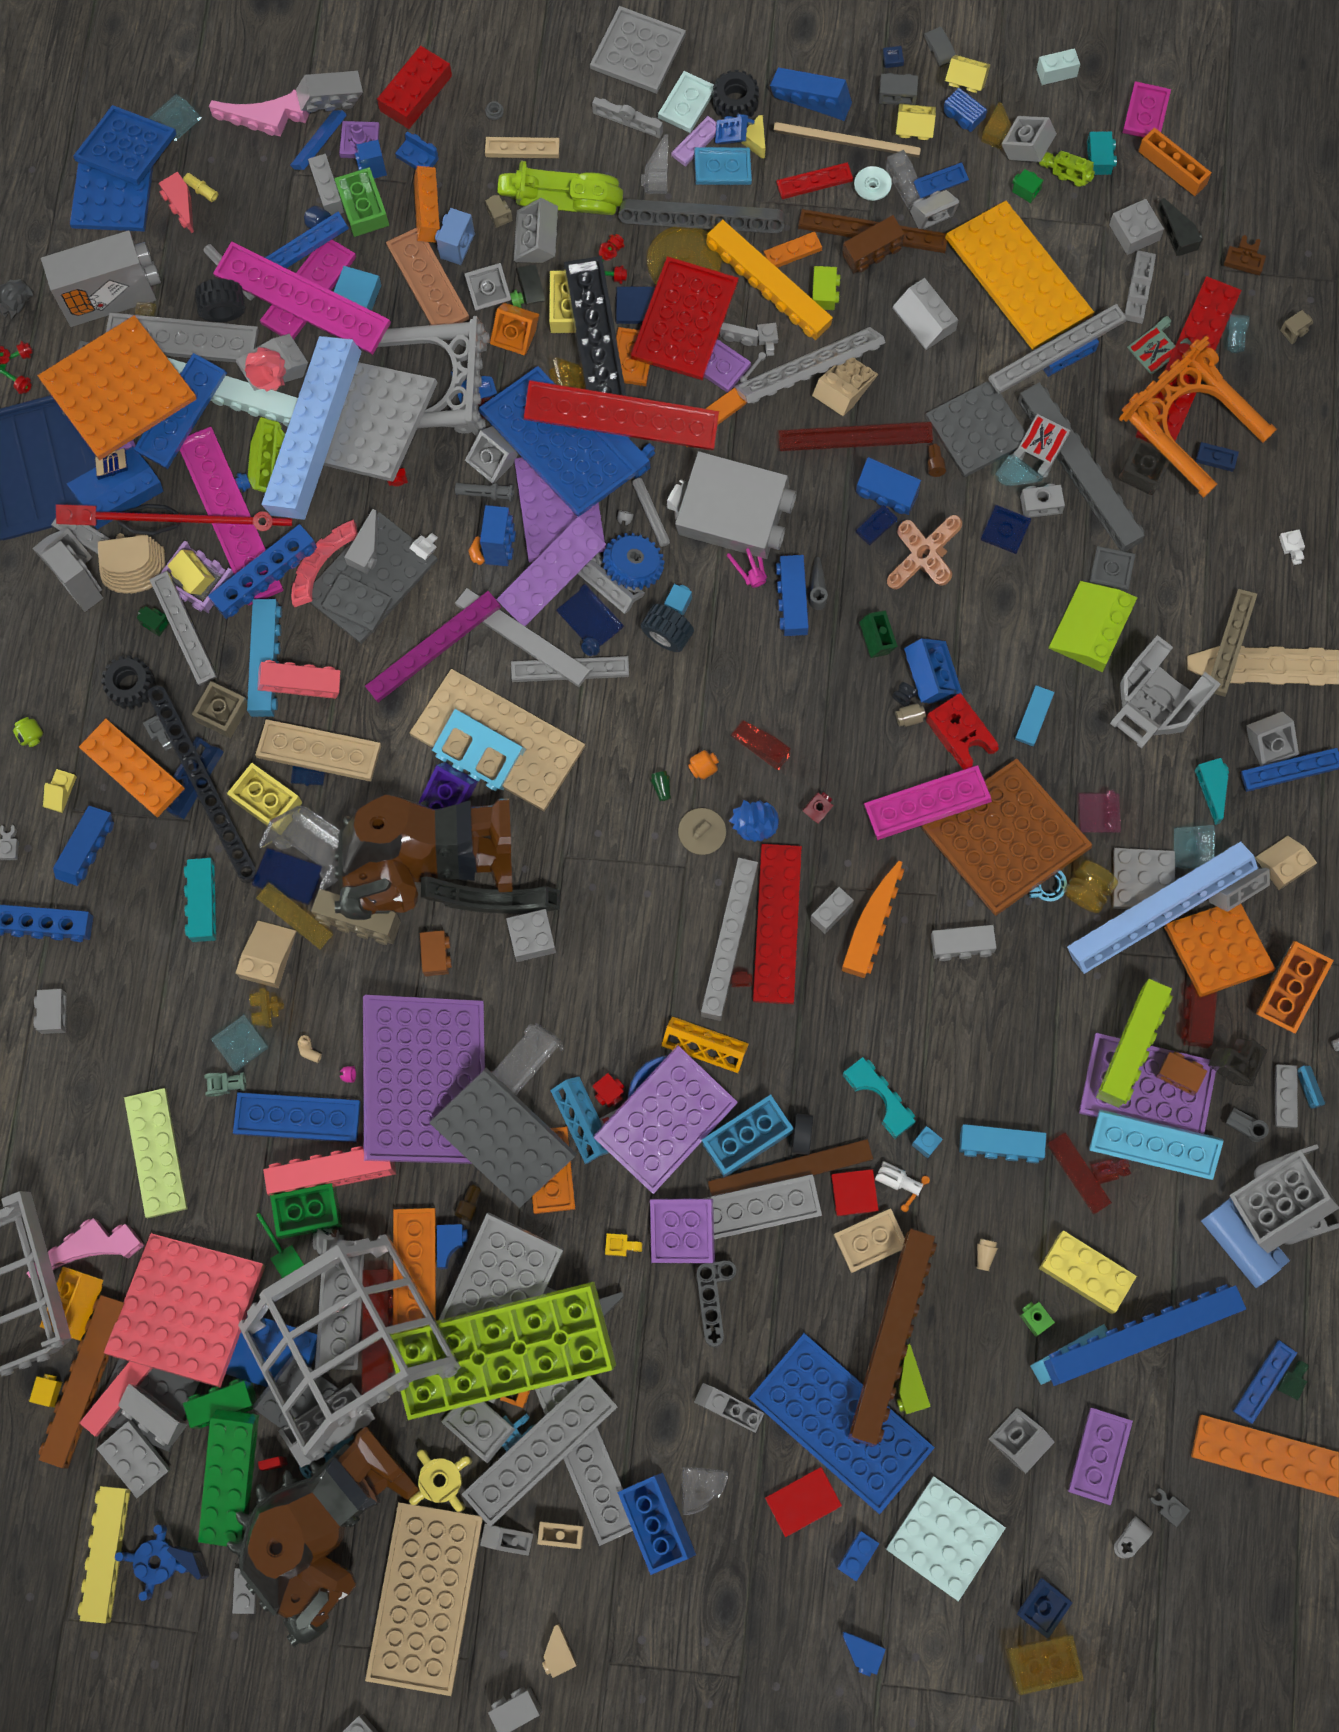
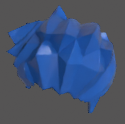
M743 800L741 807L733 809L734 815L729 822L734 824L732 829L737 830V833L743 839L762 842L764 839H768L773 834H776L779 817L775 808L768 802L763 803L759 800L756 803L752 802L750 804Z

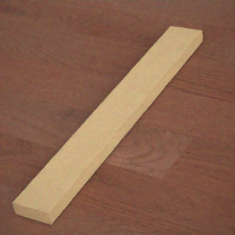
M778 122L774 125L775 133L920 157L921 149L919 147Z

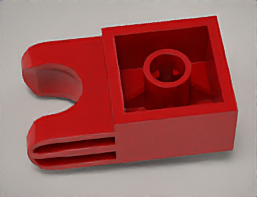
M961 693L927 715V724L963 770L973 766V759L968 751L970 747L980 746L988 754H994L999 750L997 741Z

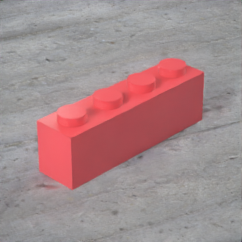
M272 660L261 662L259 666L258 691L334 699L339 694L340 670H335L333 667L296 666L295 663L291 662L278 664Z

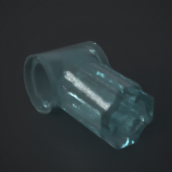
M1229 314L1230 318L1227 322V331H1229L1227 350L1231 351V353L1243 352L1249 326V316Z

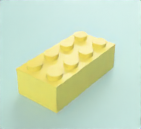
M1065 1231L1058 1235L1039 1267L1046 1274L1110 1314L1116 1313L1137 1277Z

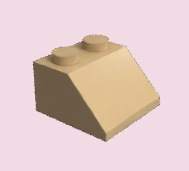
M1289 836L1255 857L1262 868L1267 867L1270 869V879L1278 890L1308 872L1317 864L1306 847Z

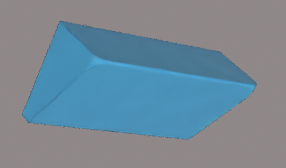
M1311 1066L1300 1067L1297 1070V1075L1310 1108L1313 1109L1325 1105Z

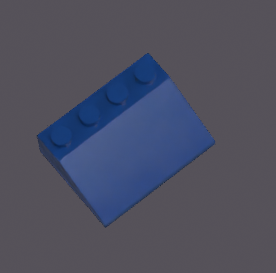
M133 446L125 450V468L119 469L118 455L114 457L115 471L113 468V458L108 460L109 473L106 461L103 463V475L97 476L95 467L67 483V486L80 505L97 506V512L121 513L138 507L162 493L163 489L161 482L151 467L139 453L135 452ZM97 520L95 528L99 529L113 520Z
M262 1317L266 1326L252 1334L266 1362L283 1339V1335L276 1321ZM286 1325L289 1332L296 1329L295 1327ZM306 1331L293 1340L306 1365L311 1368L316 1354L317 1334ZM241 1332L226 1374L268 1387V1383ZM288 1345L269 1369L273 1378L276 1377L293 1355Z

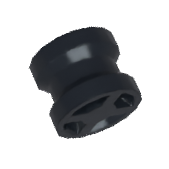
M901 682L899 690L895 691L892 697L899 704L909 706L910 700L917 695V691L911 685Z

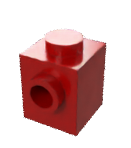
M609 1073L592 1086L593 1090L597 1093L595 1098L602 1106L606 1104L608 1108L612 1105L615 1107L623 1101L624 1091L622 1089L625 1087L618 1078L614 1080Z

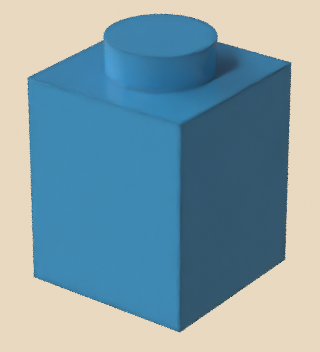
M674 584L664 605L684 616L692 600V591L684 585L678 586Z
M926 1126L912 1146L926 1158H929L943 1139Z

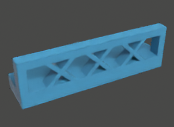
M580 1077L567 1079L550 1090L584 1163H590L599 1156L608 1154L609 1152L593 1138L603 1125ZM561 1089H564L566 1093L565 1100L562 1099L559 1093ZM570 1107L575 1112L574 1118H571L569 1114ZM578 1126H581L584 1131L583 1137L578 1133ZM587 1144L591 1146L594 1152L591 1156H589L586 1150Z

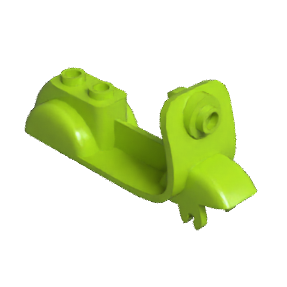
M521 161L519 170L516 173L500 174L498 179V193L502 196L511 197L521 206H526L539 198H543L558 206L560 211L614 215L616 207L620 206L623 200V190L619 187L618 179L601 173L576 174L530 169L526 167V161Z

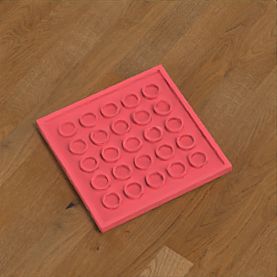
M151 1233L104 1353L221 1387L241 1333L238 1324L241 1320H246L247 1311L252 1304L265 1265Z

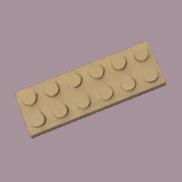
M266 719L255 755L259 759L371 781L381 743Z

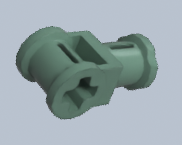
M244 1072L234 1076H229L227 1073H209L204 1075L205 1079H207V1092L205 1094L209 1097L230 1094V1090L235 1089L245 1091L247 1087Z

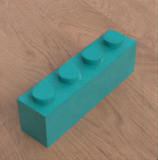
M211 858L188 859L187 866H184V876L187 878L184 893L185 897H188V905H185V916L188 917V924H185V934L192 942L215 941V862Z

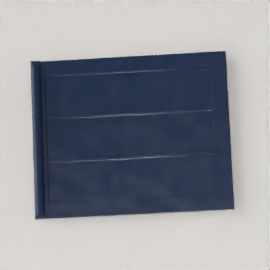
M51 395L0 409V540L4 541L52 528L51 524L56 518V504L80 505L67 486V483L96 467L95 454L68 417L62 414V409Z

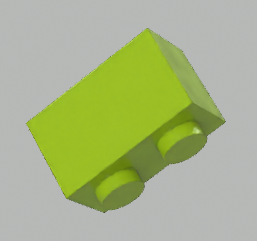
M814 266L812 299L824 310H835V303H839V292L836 291V286H840V275H837V267Z

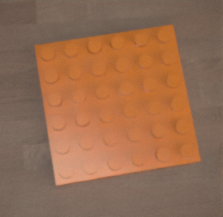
M135 315L37 375L99 461L197 399L194 392Z

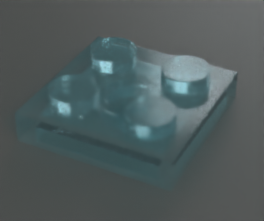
M245 1015L211 1038L234 1072H237L269 1048Z

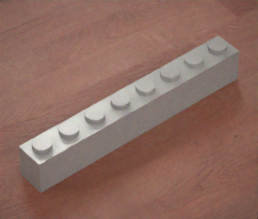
M738 858L701 1010V1017L718 1021L722 1019L758 862Z

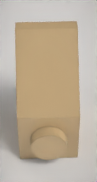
M560 1623L553 1628L544 1654L545 1661L542 1662L546 1674L551 1673L552 1678L578 1665Z

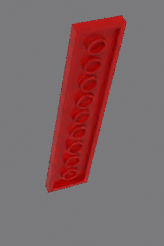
M1206 276L1165 370L1169 372L1171 370L1170 366L1177 359L1183 360L1182 356L1191 349L1190 346L1197 339L1201 341L1207 336L1209 338L1207 341L1210 344L1206 348L1216 350L1242 290ZM1185 338H1188L1191 341V344H1180V342L1183 341ZM1186 374L1183 376L1187 384H1195V379L1192 375ZM1177 377L1169 385L1178 387ZM1160 392L1154 398H1158L1163 401L1164 396L1162 392ZM1197 392L1180 396L1172 402L1168 410L1167 426L1174 441H1176ZM1139 430L1137 431L1136 438L1151 443Z
M530 380L524 420L707 450H714L719 411Z

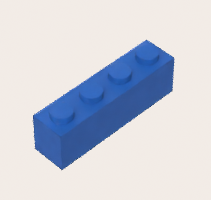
M804 555L780 556V563H776V572L781 578V581H777L778 593L782 594V599L778 600L779 611H783V618H780V630L784 629V636L808 635Z
M88 806L53 867L56 879L78 886L81 880L86 878L88 867L94 863L97 851L103 847L106 835L113 829L114 822L110 812Z

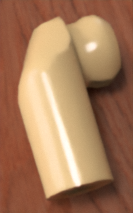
M301 1036L298 1040L300 1055L319 1063L322 1054L312 1049L309 1036Z

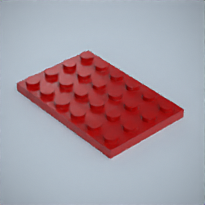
M667 256L633 347L631 359L703 381L739 278Z

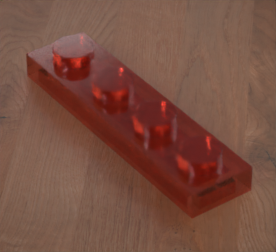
M1063 1133L1047 1144L1093 1215L1112 1203L1066 1133Z

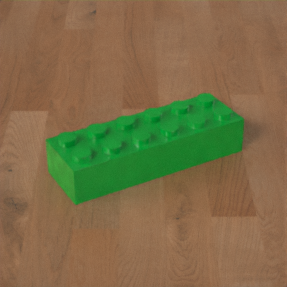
M217 1409L210 1418L198 1537L199 1543L227 1546L229 1541L240 1542V1539L244 1538L245 1530H243L244 1527L238 1522L236 1513L241 1511L249 1515L259 1415Z

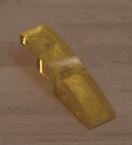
M269 882L256 897L320 950L333 935Z

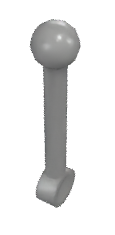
M764 352L759 353L756 362L744 376H741V383L747 381V377L760 361L765 360L766 354Z

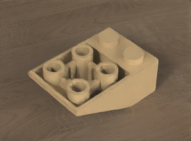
M850 358L842 365H834L819 378L812 396L844 416L853 408L878 374L856 360V358Z

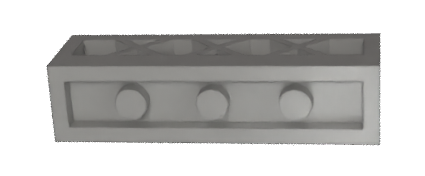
M598 553L578 575L625 614L636 600L644 596L645 592L640 590L639 587H636L635 590H632V587L626 589L625 585L621 584L619 586L616 580L612 581V576H607L608 569L600 567H604L605 563L602 562L603 557Z

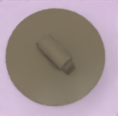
M706 808L691 810L682 818L678 834L682 845L687 850L698 855H706L715 852L721 847L725 840L726 827L723 819L716 812Z

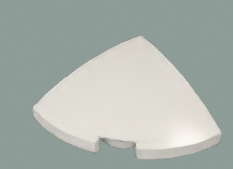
M684 480L679 481L682 485H675L667 500V508L675 511V519L678 517L687 488V483Z

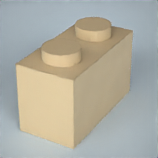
M540 1522L537 1544L582 1549L584 1526Z

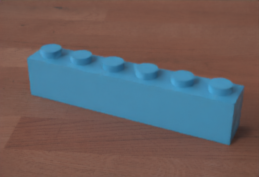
M253 599L247 711L251 717H274V711L278 709V700L275 698V692L257 690L258 671L261 662L272 660L279 664L277 654H280L281 651L278 636H281L279 618H282V606H279L276 599Z

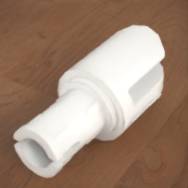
M885 1161L882 1163V1167L875 1180L893 1189L903 1188L917 1196L923 1187V1183L907 1177L906 1171Z

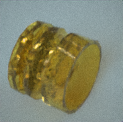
M1082 861L1075 872L1077 878H1071L1069 884L1064 889V893L1083 909L1093 913H1100L1103 905L1107 902L1106 896H1111L1118 885V880L1100 865L1090 861Z

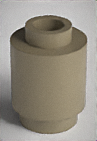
M918 703L899 708V711L895 712L899 727H908L921 723L923 718L926 717L924 707L919 706Z

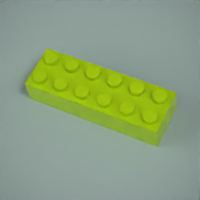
M1148 979L1144 984L1096 1095L1097 1099L1118 1108L1130 1100L1134 1091L1131 1086H1134L1135 1082L1138 1081L1142 1070H1139V1067H1142L1143 1063L1146 1062L1150 1053L1147 1051V1048H1150L1156 1039L1157 1033L1154 1031L1161 1026L1165 1014L1162 1012L1169 1007L1173 998L1170 995L1172 988Z

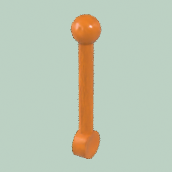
M923 1176L921 1179L923 1186L927 1185L930 1181L928 1176ZM913 1193L906 1204L901 1206L903 1212L909 1210V1205L917 1196Z

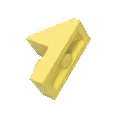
M56 769L51 784L45 783L43 807L63 813L77 778L76 775Z

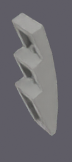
M1137 250L1125 309L1127 321L1143 323L1156 254Z

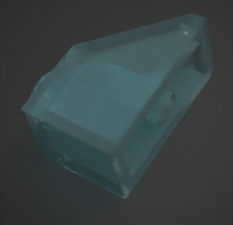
M1014 454L1007 457L995 474L999 477L998 480L1005 486L1042 481L1044 478Z

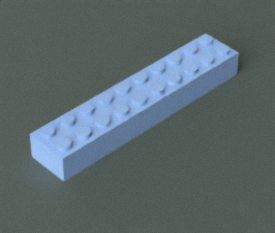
M319 336L261 504L271 516L303 520L306 518L362 352L353 339Z

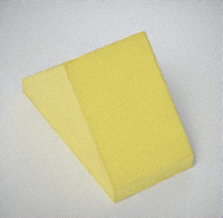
M759 115L755 119V124L747 127L746 141L742 142L743 145L750 148L760 158H765L763 115Z

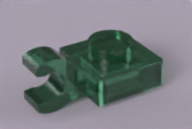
M1298 1361L1293 1373L1285 1372L1277 1390L1298 1401L1307 1383L1302 1377L1309 1365L1303 1361Z

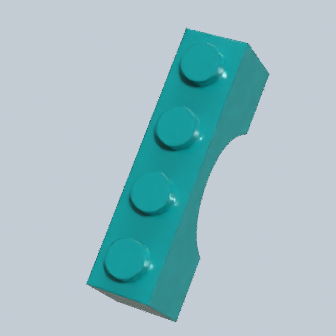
M862 1057L843 1072V1077L855 1092L870 1090L877 1093L883 1099L886 1114L882 1125L896 1139L914 1125L915 1120L913 1118H915V1115L908 1107L906 1109L900 1103L902 1099L895 1091L892 1093L887 1087L889 1084L882 1075L879 1077L874 1070L876 1068L870 1060L866 1061Z

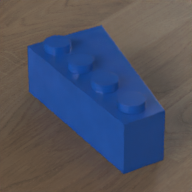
M778 67L770 85L775 98L845 121L852 104L845 79Z

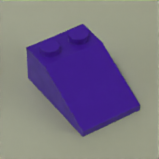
M446 762L438 764L418 803L428 801L429 808L442 809L469 801L478 781Z

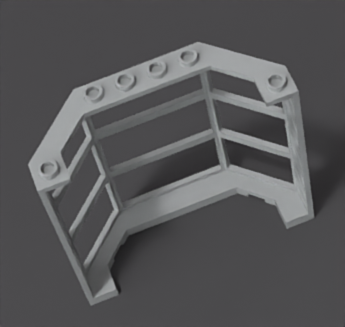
M23 1191L2 1198L3 1207L6 1208L0 1210V1227L15 1221L25 1258L1 1267L0 1275L27 1265L37 1302L1 1316L0 1324L39 1309L48 1340L41 1343L42 1347H46L45 1349L0 1366L1 1377L13 1374L16 1368L21 1370L31 1367V1362L36 1360L37 1362H43L50 1359L51 1354L58 1352L72 1339L31 1192ZM21 1217H23V1220H24V1224H25V1228H26V1231H27V1235H28V1239H29V1242H30V1246H31L32 1252L30 1251V1247H29V1244H28L27 1236H26V1233H25V1229H24V1226H23V1222H22V1218H21ZM34 1260H35L36 1268H37L38 1275H39V1278H40L41 1286H42V1289H43L44 1297H43V1294H42V1291H41V1287H40V1284H39V1280H38V1276H37V1273H36L35 1265H34V1262H33ZM46 1305H47V1307H48L49 1315H50V1318H51V1322H52L53 1329H54V1333H55V1336H56V1337H54V1334H53V1331H52V1327H51V1323H50L49 1316H48V1313H47Z
M386 1234L380 1235L375 1241L370 1242L369 1238L355 1241L352 1246L346 1247L343 1243L326 1251L264 1289L259 1295L261 1299L258 1304L257 1302L253 1303L247 1311V1319L241 1320L238 1324L304 1456L309 1460H318L325 1455V1452L330 1449L325 1442L339 1426L344 1427L355 1416L366 1414L376 1403L387 1401L391 1394L406 1389L410 1382L438 1374L442 1379L445 1377L450 1378L461 1368L396 1248ZM389 1251L403 1279L364 1288L348 1258L372 1253L378 1258ZM342 1261L357 1291L289 1332L274 1302ZM408 1285L425 1318L385 1327L368 1295ZM359 1298H362L379 1331L310 1372L293 1339ZM269 1309L283 1335V1339L265 1362L252 1334L266 1326L262 1317ZM430 1325L447 1358L407 1368L390 1334ZM383 1337L400 1372L336 1412L331 1413L314 1379ZM288 1345L305 1378L289 1399L285 1401L269 1369ZM309 1385L326 1419L310 1440L306 1442L290 1409Z

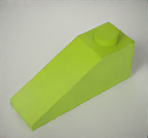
M911 1344L907 1345V1353L905 1358H903L898 1390L899 1399H896L899 1411H903L904 1415L931 1407Z

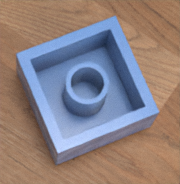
M450 208L448 214H445L443 217V226L441 230L437 231L435 240L437 241V250H439L441 259L461 265L475 235L472 215Z

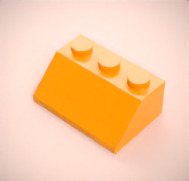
M62 1267L56 1283L71 1338L81 1341L82 1336L86 1332V1324L93 1313V1305L102 1290L103 1280ZM47 1307V1313H48L49 1320H50V1323H51L52 1331L54 1332L53 1325H52L51 1318H50L49 1311H48V1307ZM43 1321L40 1324L41 1328H44Z

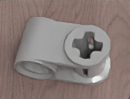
M1134 1517L1115 1542V1554L1124 1559L1134 1556L1152 1535L1153 1530L1139 1518ZM1121 1544H1128L1127 1549L1129 1552L1123 1553Z

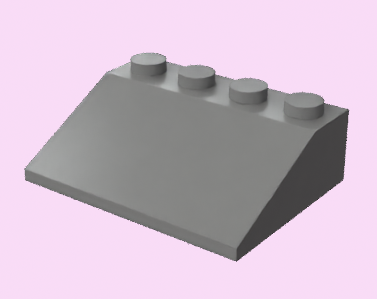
M1301 1150L1229 1195L1258 1245L1267 1253L1339 1209L1330 1191Z

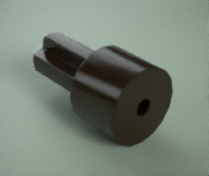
M470 1185L464 1200L459 1202L454 1213L458 1218L472 1221L477 1209L475 1204L481 1189L475 1185Z

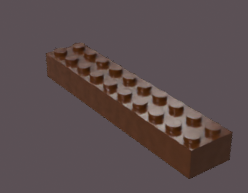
M910 1229L905 1236L848 1436L849 1440L871 1447L876 1446L877 1443L879 1444L882 1441L884 1430L881 1427L883 1422L885 1423L888 1420L890 1408H887L888 1402H891L895 1396L896 1387H893L894 1381L899 1379L902 1371L899 1363L900 1360L905 1358L907 1353L906 1339L911 1337L914 1325L911 1324V1321L918 1314L920 1304H917V1299L923 1295L925 1284L922 1281L923 1278H926V1275L928 1276L931 1268V1263H928V1260L934 1255L936 1250L935 1236Z

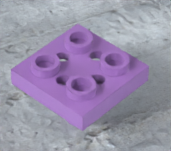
M343 121L340 157L356 158L355 153L358 152L356 144L373 140L379 141V122Z

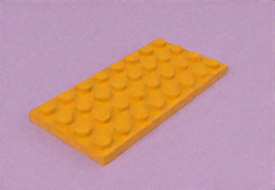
M1007 201L946 233L945 238L1032 350L1093 316L1094 311Z

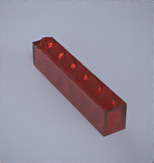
M388 1269L363 1270L364 1288L393 1281V1274ZM391 1289L369 1294L368 1296L385 1327L393 1326V1317H391L393 1296H391ZM364 1302L362 1341L379 1331ZM383 1337L362 1350V1395L391 1378V1373H394L391 1353Z

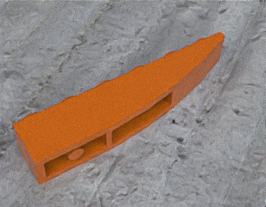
M898 861L890 870L864 908L842 967L843 972L865 978L866 973L871 974L874 962H871L873 954L877 955L880 943H877L879 935L883 936L886 925L883 924L885 917L889 918L892 906L889 903L891 898L895 899L898 887H895L897 880L901 881L905 870L901 868L903 862Z

